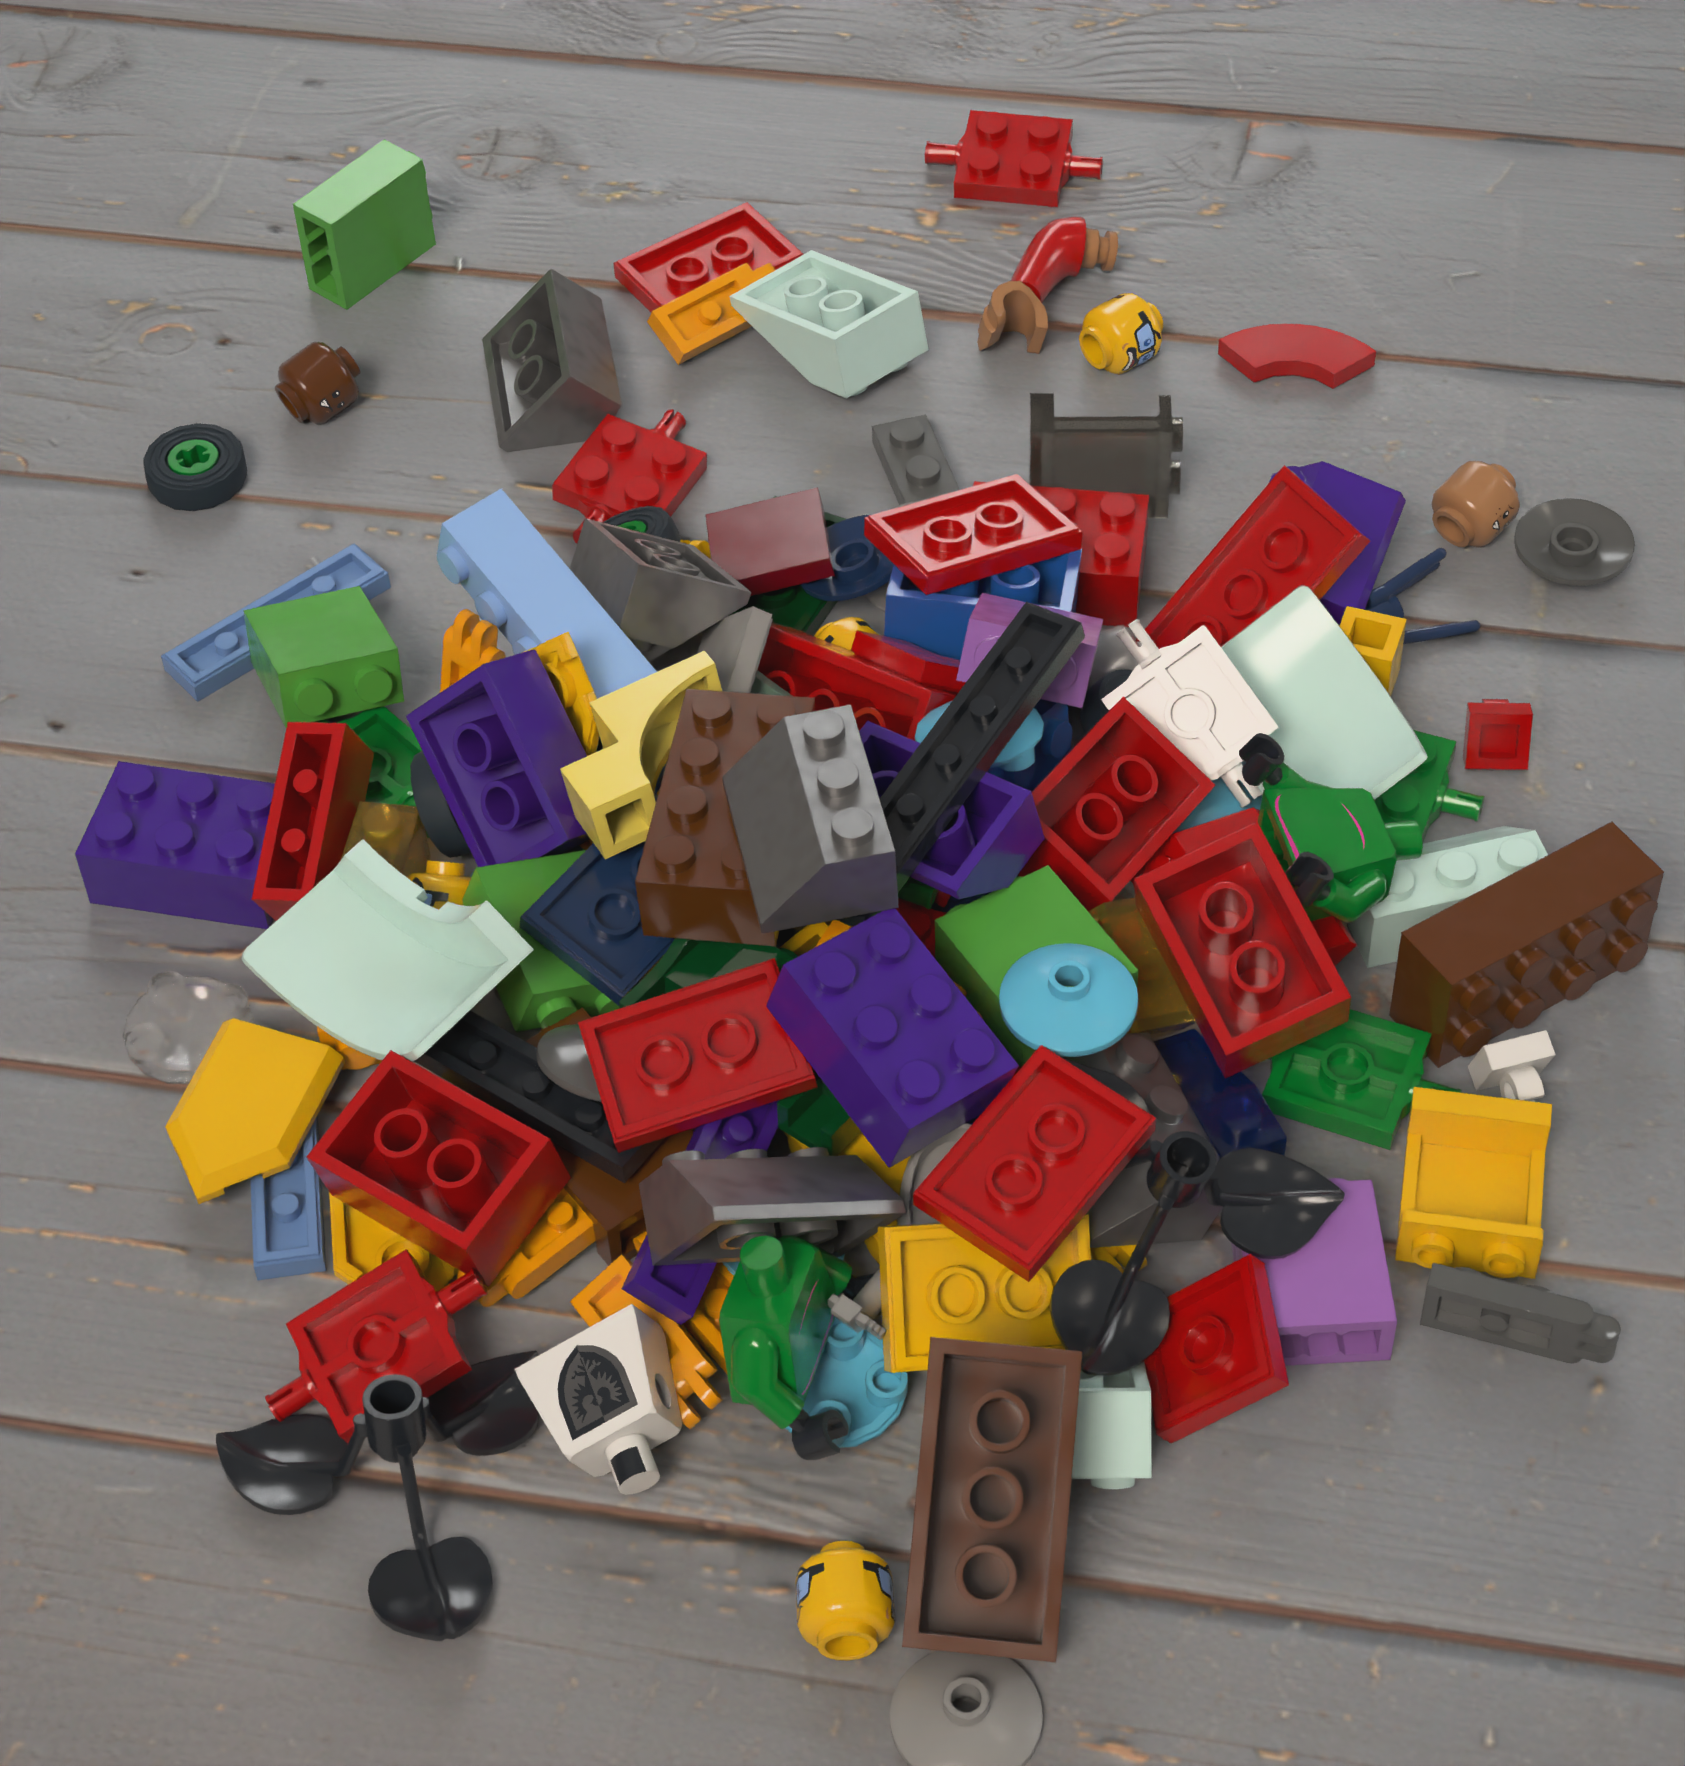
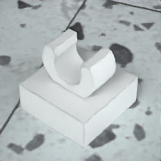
M1544 1030L1484 1045L1467 1067L1476 1091L1500 1085L1502 1098L1535 1102L1534 1099L1542 1098L1545 1095L1539 1074L1553 1059L1555 1052L1548 1032Z

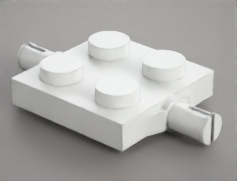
M1134 620L1128 626L1142 644L1141 647H1139L1126 628L1120 630L1116 636L1121 639L1138 665L1134 668L1127 681L1102 698V702L1110 710L1124 696L1211 781L1221 778L1240 803V807L1244 808L1252 801L1239 785V780H1241L1254 799L1262 794L1258 786L1249 785L1244 781L1242 775L1243 764L1241 763L1244 760L1240 758L1239 750L1255 734L1263 733L1270 735L1279 726L1205 625H1202L1181 642L1159 649L1140 624V620Z

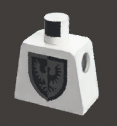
M630 1304L515 1368L518 1379L560 1450L571 1463L593 1477L604 1476L612 1471L618 1490L625 1495L645 1491L659 1481L660 1473L651 1449L678 1435L682 1427L665 1334L661 1325L636 1306Z

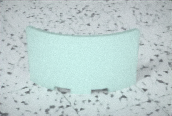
M1301 585L1221 646L1279 726L1277 730L1268 736L1272 737L1282 748L1285 755L1283 763L1305 780L1332 788H1363L1370 792L1375 800L1427 759V754L1394 700L1347 635L1308 586ZM1262 782V783L1258 786V788H1259L1261 794L1263 795V790H1265V789H1264V787H1263V785H1262V784H1263V782Z
M362 839L344 855L333 871L244 950L242 961L292 1008L347 1046L379 1060H383L389 1051L392 1050L413 1062L431 1048L534 949L487 900L476 906L458 905L448 901L439 910L423 903L428 898L425 889L400 873Z

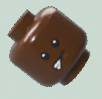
M315 341L280 365L278 370L280 383L275 386V391L285 408L298 422L302 423L308 419L312 423L322 425L357 400L359 391L354 378L361 372L357 363L345 348L340 346L333 350L327 344Z

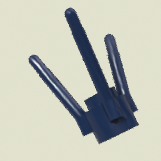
M1444 548L1436 549L1383 585L1373 589L1365 610L1404 618L1403 608L1396 596L1438 569L1440 566L1439 561L1446 557V550ZM1477 620L1408 630L1405 631L1403 645L1476 632L1480 628V623Z

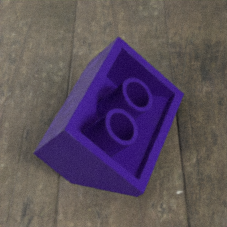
M1324 461L1301 467L1288 466L1287 468L1300 477L1370 540L1369 544L1320 599V602L1337 624L1340 625L1346 606L1365 610L1406 500L1402 493ZM1277 473L1272 474L1270 481L1274 478V476Z
M536 649L481 665L406 715L478 867L558 855L590 839L575 818L560 768L585 758L587 755Z
M867 721L859 733L880 799L921 743ZM986 772L910 877L957 899L1008 888L1045 839L1032 792Z

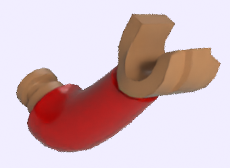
M1076 216L1055 219L1036 233L1028 245L1011 280L1000 284L993 291L989 304L984 308L978 328L979 336L977 343L979 350L988 348L999 341L1002 332L1015 331L1025 335L1027 339V352L1039 354L1048 330V316L1045 306L1042 304L1043 301L1065 277H1076L1080 268L1093 269L1097 263L1101 264L1102 271H1112L1118 249L1117 233L1107 231L1105 236L1102 237L1099 235L1098 229L1086 228L1085 219Z

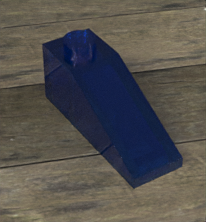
M1193 1028L1154 1041L1220 1159L1232 1151L1248 1148L1267 1150L1285 1156L1287 1136L1258 1087L1242 1072H1238L1225 1079L1207 1042L1196 1029Z

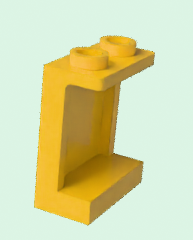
M1414 1087L1406 1135L1395 1260L1416 1263L1430 1269L1433 1263L1452 1268H1471L1498 1278H1513L1517 1276L1535 1279L1544 1236V1230L1541 1228L1545 1152L1551 1128L1552 1104Z

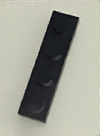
M471 1010L421 1057L414 1061L472 1096L550 1138L555 1144L623 1183L627 1182L665 1139L655 1140L618 1153L602 1102L578 1096L555 1084L540 1069L536 1060V1047Z

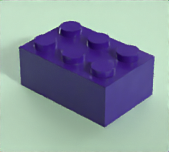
M118 761L75 852L90 903L268 929L273 922V918L252 900V894L275 783Z
M896 908L883 910L784 964L766 1005L889 1168L982 1114L1012 1079L1019 1066Z

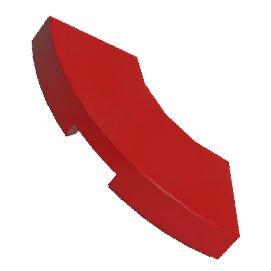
M1285 323L1251 327L1220 338L1218 345V355L1254 383L1273 376L1295 375L1315 379L1334 389L1374 367L1376 350L1354 337L1328 328L1304 324Z

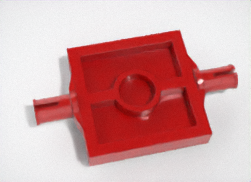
M970 110L965 134L958 144L927 141L925 147V164L955 165L954 198L1058 207L1061 189L1069 181L1070 176L1101 180L1103 157L1072 155L1073 119Z
M673 409L667 410L655 428L650 430L607 413L553 482V500L578 510L586 519L602 523L622 512L645 506L660 507L671 517L707 469V453L674 440L686 425L684 416L678 411L674 415ZM584 520L573 532L572 536L576 544L578 543Z
M405 1249L286 1323L299 1351V1370L301 1376L274 1393L265 1396L271 1412L279 1422H282L285 1418L316 1400L326 1408L338 1435L346 1443H349L354 1431L353 1418L356 1414H364L363 1393L374 1380L393 1374L410 1377L419 1384L422 1390V1397L425 1398L444 1388L472 1370L456 1338L453 1314L482 1296L488 1295L483 1281L472 1268L468 1273L437 1291L428 1283L417 1260Z

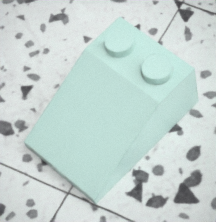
M813 250L729 296L731 306L811 384L846 399L861 394L870 384L890 372H896L905 368L909 361L929 350L918 291Z

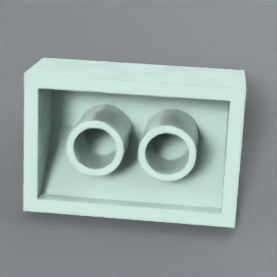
M1502 826L1423 844L1420 858L1396 861L1389 895L1354 922L1348 923L1349 930L1358 944L1357 947L1366 967L1370 968L1397 962L1401 932L1547 856L1548 853L1536 830Z
M1144 1361L1138 1366L1116 1375L1094 1376L1081 1371L1072 1479H1091V1485L1097 1488L1124 1489L1134 1486L1135 1478H1152L1151 1389Z

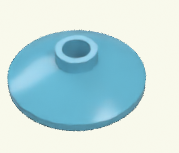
M1063 943L1038 948L1018 959L1003 978L1000 987L999 1005L1006 1026L1025 1045L1034 1050L1043 1045L1060 1057H1080L1103 1051L1126 1035L1134 1023L1137 1014L1138 992L1130 972L1110 954L1087 945Z

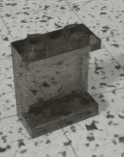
M1030 393L1029 484L1031 486L1149 495L1148 518H1168L1169 495H1180L1181 482L1180 460H1171L1172 452H1182L1183 417H1172L1171 395H1159L1158 416L1054 417V393Z

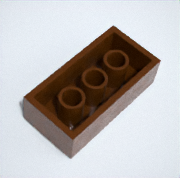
M686 689L635 880L644 936L776 946L779 931L761 933L722 777L783 717L816 711L815 698Z
M1610 822L1401 932L1389 1016L1398 1024L1432 1033L1427 1057L1437 1068L1460 1056L1470 1057L1475 1055L1489 1040L1513 1027L1516 1029L1524 1028L1537 1019L1542 1011L1564 999L1575 1000L1585 994L1597 981L1616 971L1626 972L1635 967L1644 958L1648 950V938L1653 917L1658 908L1657 900L1664 871L1613 822Z
M930 1337L902 1647L1056 1662L1082 1351Z

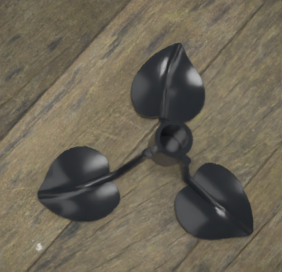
M1061 1057L1149 1113L1141 1095L1123 1079L1107 1071L1078 1064L1066 1057ZM1180 1131L1168 1136L1163 1143L1154 1140L1148 1148L1138 1151L1124 1168L1127 1169L1151 1161L1147 1171L1146 1182L1150 1193L1158 1201V1204L1123 1274L1115 1266L1102 1260H1086L1069 1267L1058 1279L1050 1299V1314L1056 1334L1065 1350L1082 1351L1081 1371L1088 1375L1109 1376L1120 1374L1148 1359L1156 1351L1168 1329L1170 1318L1169 1302L1165 1293L1159 1287L1148 1282L1135 1280L1171 1208L1190 1206L1199 1198L1203 1190H1205L1209 1204L1223 1207L1220 1224L1227 1239L1244 1252L1262 1259L1285 1258L1306 1246L1323 1223L1341 1204L1345 1193L1333 1182L1312 1168L1271 1151L1255 1148L1240 1149L1223 1156L1217 1163L1214 1148L1208 1140L1197 1133Z
M536 1350L522 1352L470 1365L471 1371L427 1398L422 1397V1390L419 1384L410 1377L397 1374L380 1377L371 1382L363 1393L364 1414L360 1413L354 1416V1431L348 1445L338 1435L332 1420L312 1414L290 1415L282 1422L275 1418L244 1430L217 1433L216 1446L222 1468L235 1490L253 1506L265 1512L279 1515L302 1514L318 1509L329 1501L333 1493V1476L343 1477L350 1474L367 1437L370 1448L382 1459L388 1462L399 1463L412 1536L416 1550H401L391 1553L377 1564L369 1578L368 1594L370 1605L375 1615L383 1624L399 1633L432 1641L458 1638L477 1625L487 1610L493 1586L491 1567L481 1548L468 1538L451 1537L429 1546L413 1457L425 1443L426 1430L437 1442H442L452 1437L455 1445L462 1452L475 1456L504 1453L524 1443L537 1427L540 1414L518 1379L515 1368L539 1356Z

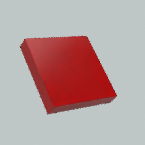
M1249 1254L1167 1297L1170 1310L1168 1329L1156 1351L1144 1361L1151 1389V1406L1156 1435L1172 1444L1289 1386L1264 1262Z

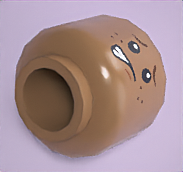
M1468 461L1461 465L1433 494L1432 509L1434 514L1432 520L1437 531L1444 539L1458 547H1465L1467 545L1483 547L1492 542L1518 514L1520 502L1518 493L1515 490L1516 482L1514 477L1507 469L1498 464Z

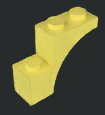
M705 651L589 702L603 749L560 768L575 818L605 860L646 841L656 805L654 791L657 779L668 760L686 689L722 691L716 665Z

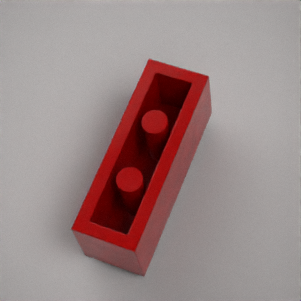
M287 722L252 894V900L275 921L333 871L344 855L357 844L374 753L346 723Z

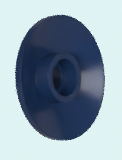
M869 515L848 518L827 528L835 576L800 584L807 594L825 601L849 600L866 595L890 580L894 564L864 536V519Z

